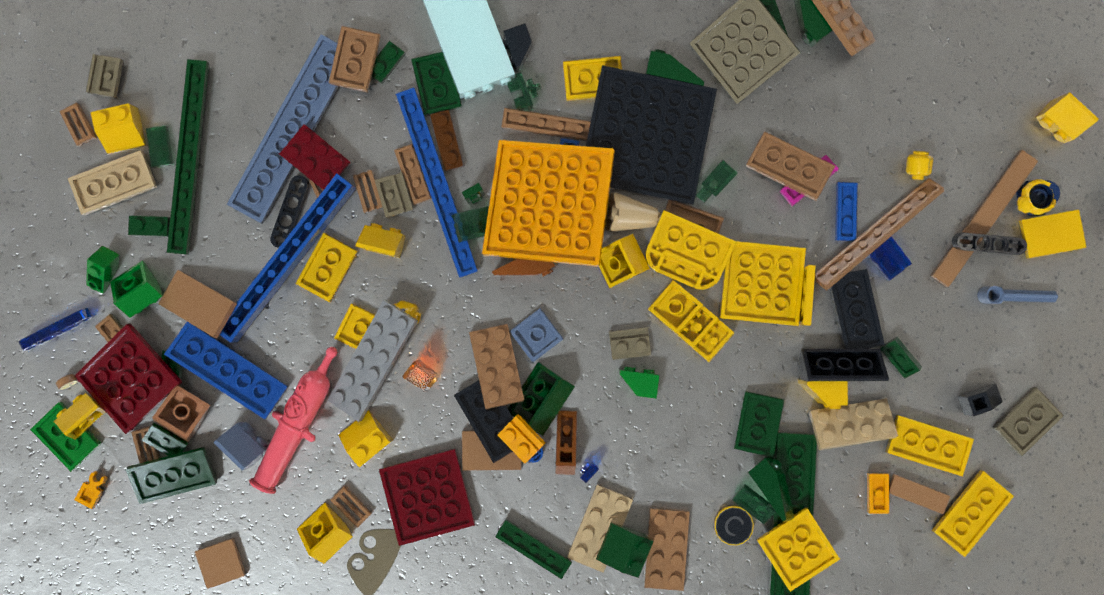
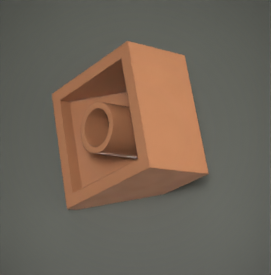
M177 386L170 392L152 419L157 424L189 442L200 427L211 405Z

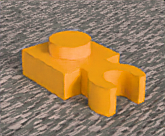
M98 471L90 474V483L87 481L83 482L74 499L90 509L95 508L104 491L99 488L100 485L107 481V476H102L100 481L96 479Z

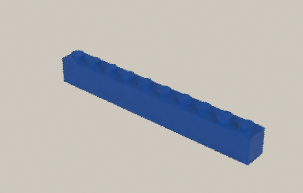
M336 173L237 301L236 307L220 333L222 337L230 343L238 342L357 189L355 186Z

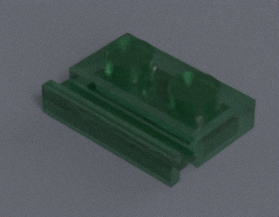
M489 206L451 215L455 222L454 227L459 243L485 236Z

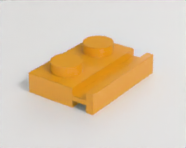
M519 414L498 434L524 464L546 444Z

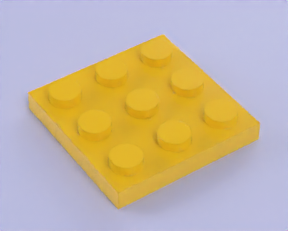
M806 507L794 514L792 520L782 522L756 539L790 592L840 560Z

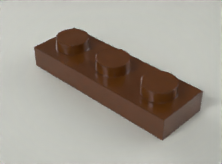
M446 110L430 114L444 171L463 168L450 111Z

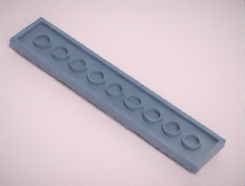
M322 34L320 35L226 205L262 224L264 223L294 168L279 153L304 124L314 132L339 87L329 84L338 43Z

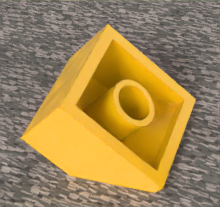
M1070 92L1051 100L1035 117L1043 128L1052 132L1054 138L1062 143L1074 140L1099 120Z
M127 103L90 112L94 131L107 154L146 146L137 107Z
M371 223V226H364L356 242V247L396 258L401 257L406 237L401 234L402 230L390 228L389 231L384 230L382 225Z
M634 234L623 237L602 248L599 268L609 288L650 269Z
M798 379V384L817 403L824 404V407L841 409V405H848V381H805Z
M87 393L77 396L72 401L73 405L68 409L61 410L54 421L63 434L75 440L106 413Z
M370 410L366 412L362 421L353 422L338 435L347 454L359 468L393 441L392 437Z
M327 503L320 506L297 528L308 555L323 564L353 537L347 524Z

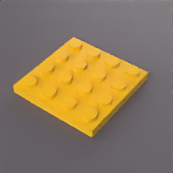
M736 241L724 269L720 318L799 326L806 248Z

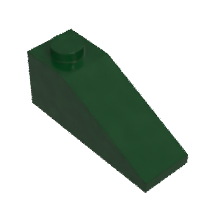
M794 0L802 39L806 44H810L813 47L833 30L812 0Z
M659 49L650 52L645 74L704 86V81L670 54H666L665 51Z
M764 458L748 473L782 521H790L794 518L785 473L781 469L782 465L775 458Z

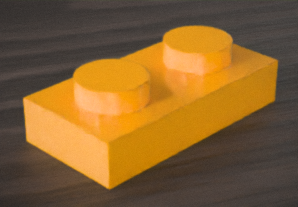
M867 473V512L869 514H889L888 473Z

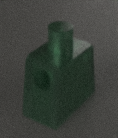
M722 160L701 183L703 188L696 196L703 203L711 195L716 197L738 173ZM715 179L718 185L712 188L710 183Z

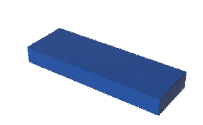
M836 183L835 241H854L856 239L858 183Z

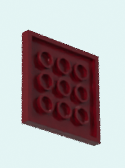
M131 323L126 324L74 376L125 434L130 433L174 388L182 383L180 378Z
M455 448L379 469L399 546L475 526L474 516Z

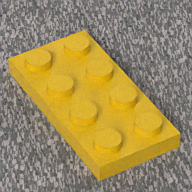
M896 415L894 424L898 436L889 439L885 450L886 453L963 477L974 439Z
M980 470L931 531L960 555L966 557L1014 495L986 472Z

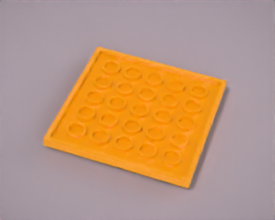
M499 140L482 254L486 256L600 267L615 150L613 148Z

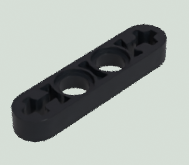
M301 175L294 176L291 179L271 234L270 241L277 248L283 243L280 242L278 245V240H276V237H280L282 234L279 227L289 230L288 233L283 232L282 238L286 239L297 224L309 190V181ZM302 179L304 187H300L298 190V193L301 194L300 197L296 194H292V191L297 192L298 186H296L295 183L300 182ZM293 197L297 198V207L290 208L289 200ZM284 216L291 217L292 223L289 226L282 224Z
M961 232L955 234L952 238V245L957 250L1022 255L1027 249L1026 241L1019 237ZM979 238H982L984 240V246L982 248H979L977 246V241ZM960 239L970 240V244H962ZM998 239L1002 242V247L999 250L995 248V242ZM1009 244H1018V248H1009Z

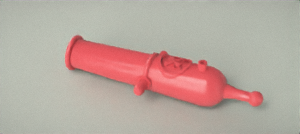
M335 347L327 348L326 356L317 370L309 371L301 377L293 395L285 405L284 414L279 411H273L272 417L278 420L279 425L254 478L249 480V483L254 488L268 494H275L277 491L275 487L302 439L305 438L310 442L315 441V435L309 432L308 428L329 393L330 382L326 374L332 359L337 356L338 352Z

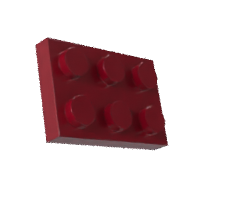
M305 124L279 153V155L323 190L336 173L341 176L351 164L348 159Z

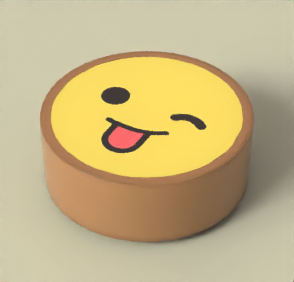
M70 374L59 379L56 382L58 389L64 390L75 385L78 382L74 377L75 375Z

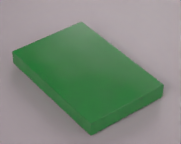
M58 402L30 430L71 472L102 443L88 429L76 440L63 434L54 421L61 410L68 408L62 402Z

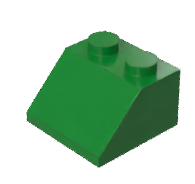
M143 260L110 282L114 305L129 318L141 313L144 308L152 303H156L162 297L160 284Z

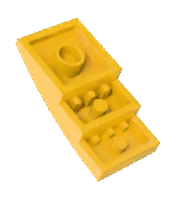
M674 280L648 308L655 317L709 363L735 334L734 331L721 322L717 316Z

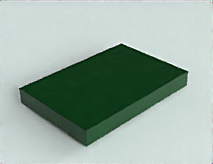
M443 52L411 59L424 116L462 108L460 96Z
M745 391L734 449L773 458L785 399Z

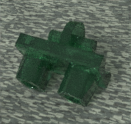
M521 72L516 74V78L507 82L510 93L521 90L522 96L513 99L516 109L523 110L527 108L530 111L534 109L530 93L536 99L539 97L537 91L542 87L540 83L534 84L532 78L527 80L529 86L526 87Z

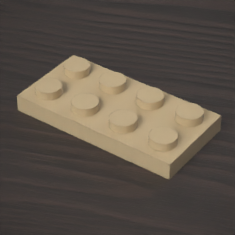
M142 150L68 178L81 215L90 214L157 188L146 156Z
M887 398L843 405L841 409L824 408L809 412L819 450L893 439L898 436Z
M596 484L567 558L604 573L607 565L596 560V557L610 523L623 526L633 498Z

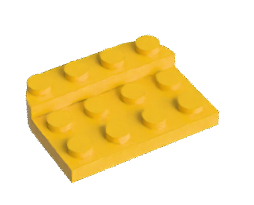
M663 210L646 248L645 257L648 265L654 271L695 289H708L720 280L736 241Z

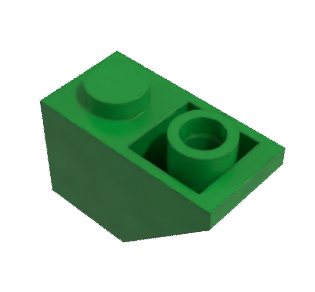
M101 246L87 259L86 285L92 290L104 294L119 268L120 255L104 246Z
M625 366L624 370H619V375L636 396L657 399L660 375L655 374V370L643 369V372H635L636 368Z

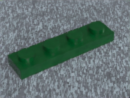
M505 519L495 535L496 538L560 579L563 578L572 564L570 559Z

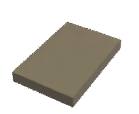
M1033 387L992 428L1019 456H1023L1064 415L1037 387Z

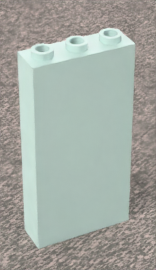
M422 0L460 99L464 97L465 99H470L480 91L484 93L494 89V86L500 84L505 86L513 82L515 73L487 0Z

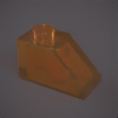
M415 360L402 376L422 390H425L427 387L431 389L437 381L435 378L437 373L421 360Z

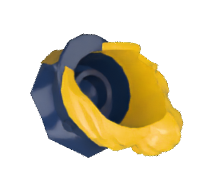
M1035 179L1026 181L1017 191L1018 211L1029 216L1045 215L1055 207L1060 198L1059 186L1050 180Z

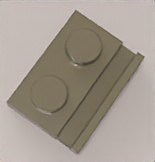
M93 54L86 92L117 98L124 60Z
M402 172L374 180L386 218L413 211Z
M648 327L609 332L612 360L651 355Z

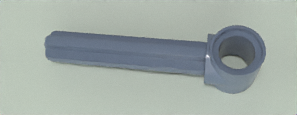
M985 286L980 288L977 293L978 300L983 304H1001L1003 301L1054 303L1058 299L1056 291L1003 290L999 286ZM990 291L992 292V298H991V299L989 298V292H990Z

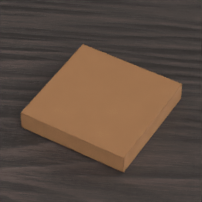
M234 538L195 551L207 589L246 575Z

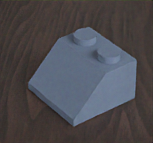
M246 422L236 423L213 442L242 471L253 466L265 454L268 448L266 440L261 436H257L253 432L252 426Z

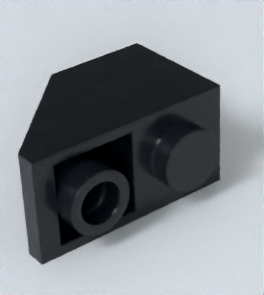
M526 23L504 30V37L501 38L505 49L510 51L511 55L508 57L512 67H515L517 72L521 71L532 48V40Z
M996 383L958 396L964 415L977 416L991 411L1003 402Z

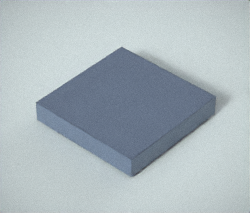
M541 308L509 331L532 362L563 340V337Z

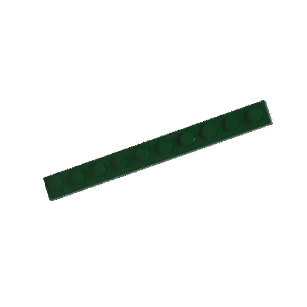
M187 59L167 253L189 255L209 62Z

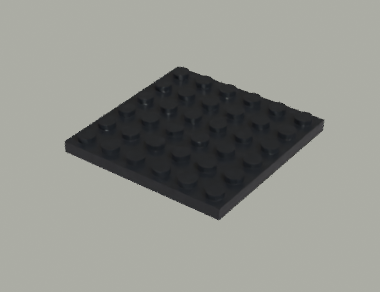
M602 65L586 147L613 148L615 150L610 188L693 205L717 89Z

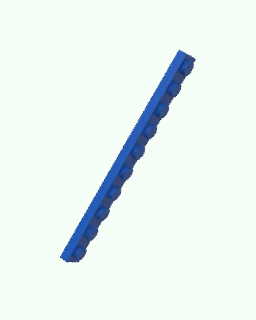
M411 88L397 93L396 96L458 276L461 278L476 273L478 270L416 90Z

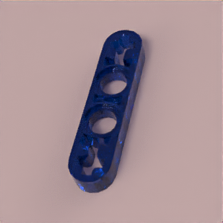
M89 308L81 309L21 339L18 343L22 351L33 349L92 319L93 316Z

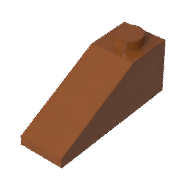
M516 259L492 271L494 276H539L542 274L545 277L553 273L552 269L555 268L553 262Z
M559 411L557 414L555 474L575 475L577 411Z

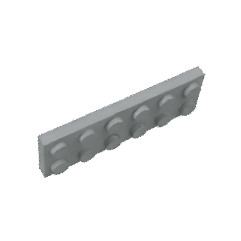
M383 300L328 401L356 421H362L418 320L389 301Z

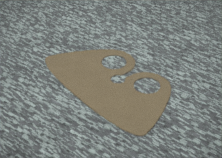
M377 529L363 533L359 540V546L363 552L373 554L374 559L368 560L367 556L360 553L354 554L348 559V572L363 595H373L377 591L398 555L401 546L398 545L395 530ZM368 536H372L376 540V545L371 549L364 546V539ZM356 558H360L364 562L363 569L359 571L354 570L352 567V561Z

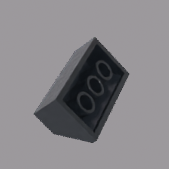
M801 349L797 365L802 380L889 381L880 349Z

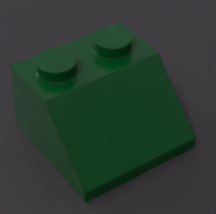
M611 522L596 560L624 574L639 578L654 541L642 532Z

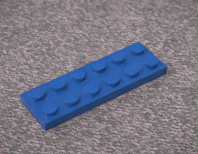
M186 322L164 353V355L263 419H267L289 387L189 322Z

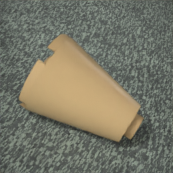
M611 193L608 200L607 209L609 210L608 215H606L605 228L611 232L653 228L658 223L661 214L653 206L619 193Z

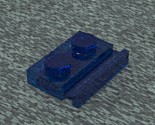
M892 236L868 255L887 281L892 280L912 264Z

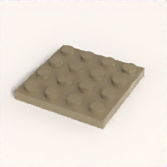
M738 0L690 42L693 49L737 104L801 53L760 0Z

